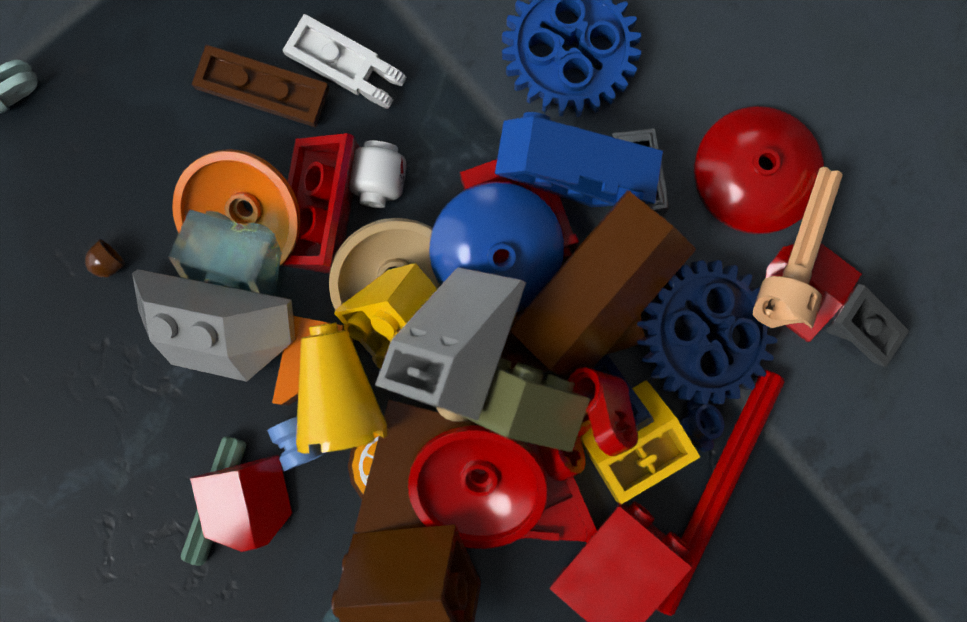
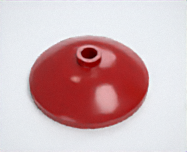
M761 106L746 107L725 115L707 131L695 155L694 180L703 204L721 223L743 233L770 234L784 230L803 218L819 169L824 167V161L815 137L797 118L775 108ZM760 157H767L771 160V170H764L760 167Z
M463 426L442 432L429 440L421 448L411 466L408 479V493L416 515L426 527L456 525L465 547L486 549L510 544L526 535L537 524L546 505L547 480L539 459L522 441L507 438L484 426ZM482 469L485 470L487 473L479 474L474 470Z

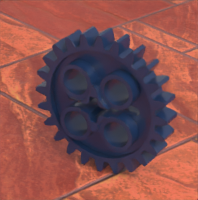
M704 260L691 263V268L687 264L682 265L676 272V276L674 275L664 286L665 288H662L655 296L656 302L649 303L644 309L645 312L650 314L649 320L637 322V326L648 330V336L639 339L637 342L639 345L650 346L651 350L642 358V361L656 362L657 367L650 376L657 379L667 377L663 390L674 392L678 389V399L691 400L693 397L696 404H707L709 399L713 404H724L725 396L728 399L741 398L740 388L745 390H753L755 388L751 375L765 377L766 372L759 363L761 361H773L774 359L765 348L766 344L777 343L778 339L767 335V329L770 327L762 324L753 316V308L760 287L749 289L752 275L745 274L737 277V265L725 266L723 268L720 260L708 262L707 265ZM709 292L715 298V306L712 311L709 309L706 300ZM686 300H687V302H688V308H689V310H688V309L686 308V306H685ZM678 318L684 325V332L680 339L674 332V324ZM735 327L738 328L740 333V340L737 346L732 338ZM704 353L709 359V367L705 374L700 367V360Z

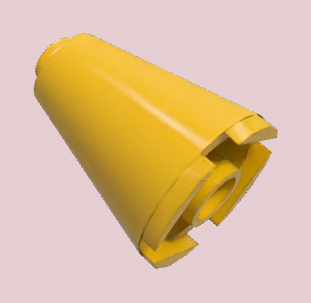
M336 322L309 327L310 336L301 338L296 429L297 451L300 453H310L308 444L319 443L322 452L362 446L375 442L374 432L382 438L387 437L386 421L348 331H338Z

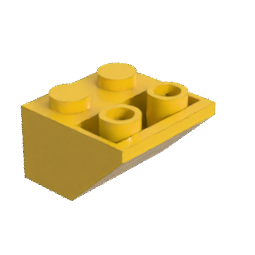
M416 263L387 270L339 306L334 314L344 324V328L348 331L349 336L364 346L372 355L375 365L381 369L391 340L435 293L437 288Z
M647 380L632 389L650 412L654 422L637 431L638 442L634 448L617 456L610 457L597 445L592 428L581 436L583 447L615 501L620 504L625 503L700 458L676 416Z

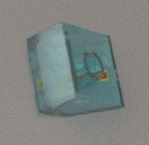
M189 209L170 252L169 259L181 278L275 296L282 252L275 234L261 224L248 223L246 226L232 222L227 216L219 212L206 211L204 214Z

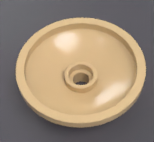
M389 218L367 224L351 234L338 249L330 269L329 291L335 311L344 302L391 267H401L416 263L438 289L440 285L433 273L429 255V242L433 228L411 219Z

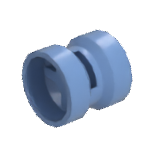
M297 416L267 430L272 443L285 450L279 458L284 471L296 468L326 454L321 451L320 443L308 444L310 453H300L297 451Z

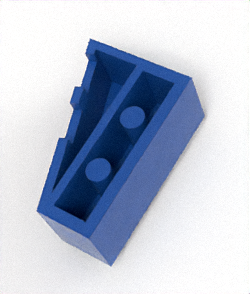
M525 112L523 118L505 120L503 122L495 174L589 207L614 206L627 190L645 204H655L663 155L662 150L550 120L551 118L548 115L537 112Z

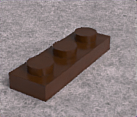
M206 45L192 82L196 90L315 128L317 127L330 89L328 83Z

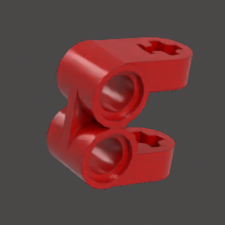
M585 367L577 369L570 375L568 381L575 383L573 392L590 398L572 452L539 445L543 466L553 479L565 481L584 470L586 461L581 436L587 433L590 428H592L594 439L599 448L610 457L622 454L637 445L638 432L629 399V389L626 382L620 377Z

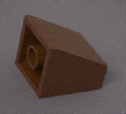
M456 525L353 534L348 553L343 557V572L338 589L332 595V611L340 622H475L481 581Z

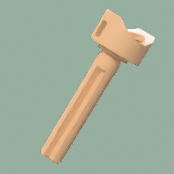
M827 167L819 169L788 265L785 266L782 277H767L762 281L753 308V316L770 328L803 322L810 328L814 327L822 302V295L815 288L811 287L809 282L843 176L840 171H831Z

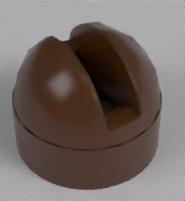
M102 239L98 240L89 249L85 257V265L88 271L98 277H110L125 265V261L119 253Z

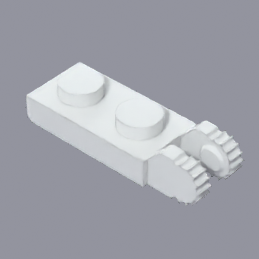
M306 14L302 16L282 50L291 59L356 95L362 94L368 100L386 109H389L393 99L384 90L366 82L372 71L388 82L398 86H402L407 78L403 72L379 59L377 53Z

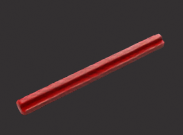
M765 370V377H758L754 385L755 388L752 390L681 538L691 549L688 555L692 558V568L656 609L665 615L672 616L675 614L785 383L783 377L772 371Z

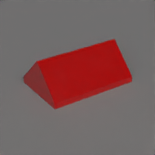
M344 133L295 139L288 183L299 205L301 225L299 238L293 252L280 266L330 274L333 259L346 238L353 200V193L350 191L349 182L355 150L359 148L353 135Z

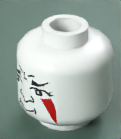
M370 140L364 143V147H359L355 150L349 188L353 194L360 197V204L373 208H384L386 201L396 200L402 195L407 163L405 157L398 153V147L388 142Z

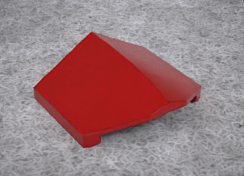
M821 243L809 285L822 295V302L814 327L810 328L804 322L785 326L807 343L810 342L844 305L859 280L861 273ZM794 244L781 248L766 268L765 278L773 276L782 277L785 266L788 265Z
M279 455L190 477L204 538L240 552L268 545L292 514Z

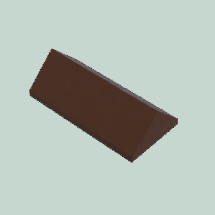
M627 190L516 319L509 331L550 371L566 380L577 369L583 367L593 369L696 251V248L673 225Z

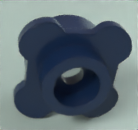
M693 399L687 403V414L679 423L689 439L695 441L701 451L706 452L713 449V439L722 435L724 420L716 407L710 404H696Z

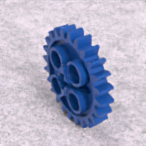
M517 0L515 11L519 16L508 15L506 25L513 31L502 33V42L509 45V47L502 49V60L513 61L506 67V75H519L514 89L520 91L528 87L527 102L529 104L540 97L543 99V112H546L554 103L558 104L559 116L563 117L567 106H573L577 117H580L584 104L588 103L590 108L596 113L600 108L599 98L602 97L609 104L614 103L616 96L612 88L621 92L626 91L628 82L624 77L634 78L637 70L630 62L639 61L641 56V50L632 47L639 44L641 33L629 32L635 27L637 18L636 16L623 17L628 7L627 1L614 5L613 0H529L530 4L528 5ZM563 11H570L577 16L578 20L571 24H565L556 15ZM545 23L550 26L551 30L541 28L540 25ZM597 36H603L611 42L612 46L606 50H599L591 44L590 40ZM573 42L579 44L578 49L574 47L569 51L563 49L564 44L568 46ZM543 43L551 48L552 53L545 57H537L533 55L530 48L535 44ZM592 63L601 65L602 69L596 70ZM569 69H578L585 74L586 79L580 83H571L564 77V73Z

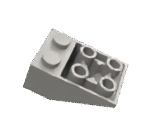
M457 267L391 340L375 385L478 421L526 282Z

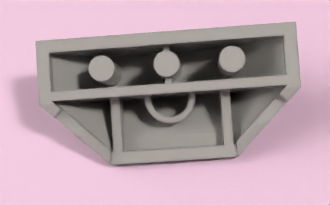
M138 269L132 273L138 311L149 340L171 365L247 382L295 340L292 300Z

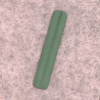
M224 436L210 472L240 465L246 449V442L235 437ZM196 511L181 553V560L192 565L201 566L206 563L213 541L204 538L198 511Z

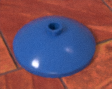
M487 182L462 191L442 209L434 223L430 236V262L435 278L440 286L457 267L526 282L516 312H519L528 307L561 268L564 256V239L556 215L537 194L513 183ZM499 249H506L509 252L507 260L502 263L494 262V253Z

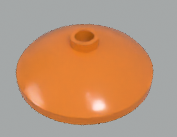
M226 149L214 151L191 163L184 170L176 184L172 208L178 234L190 253L209 269L228 276L232 241L241 243L243 250L253 255L252 265L241 262L239 279H250L266 275L278 268L293 252L300 233L299 205L291 186L284 176L263 158L241 150ZM244 200L251 204L253 212L248 211L244 207Z

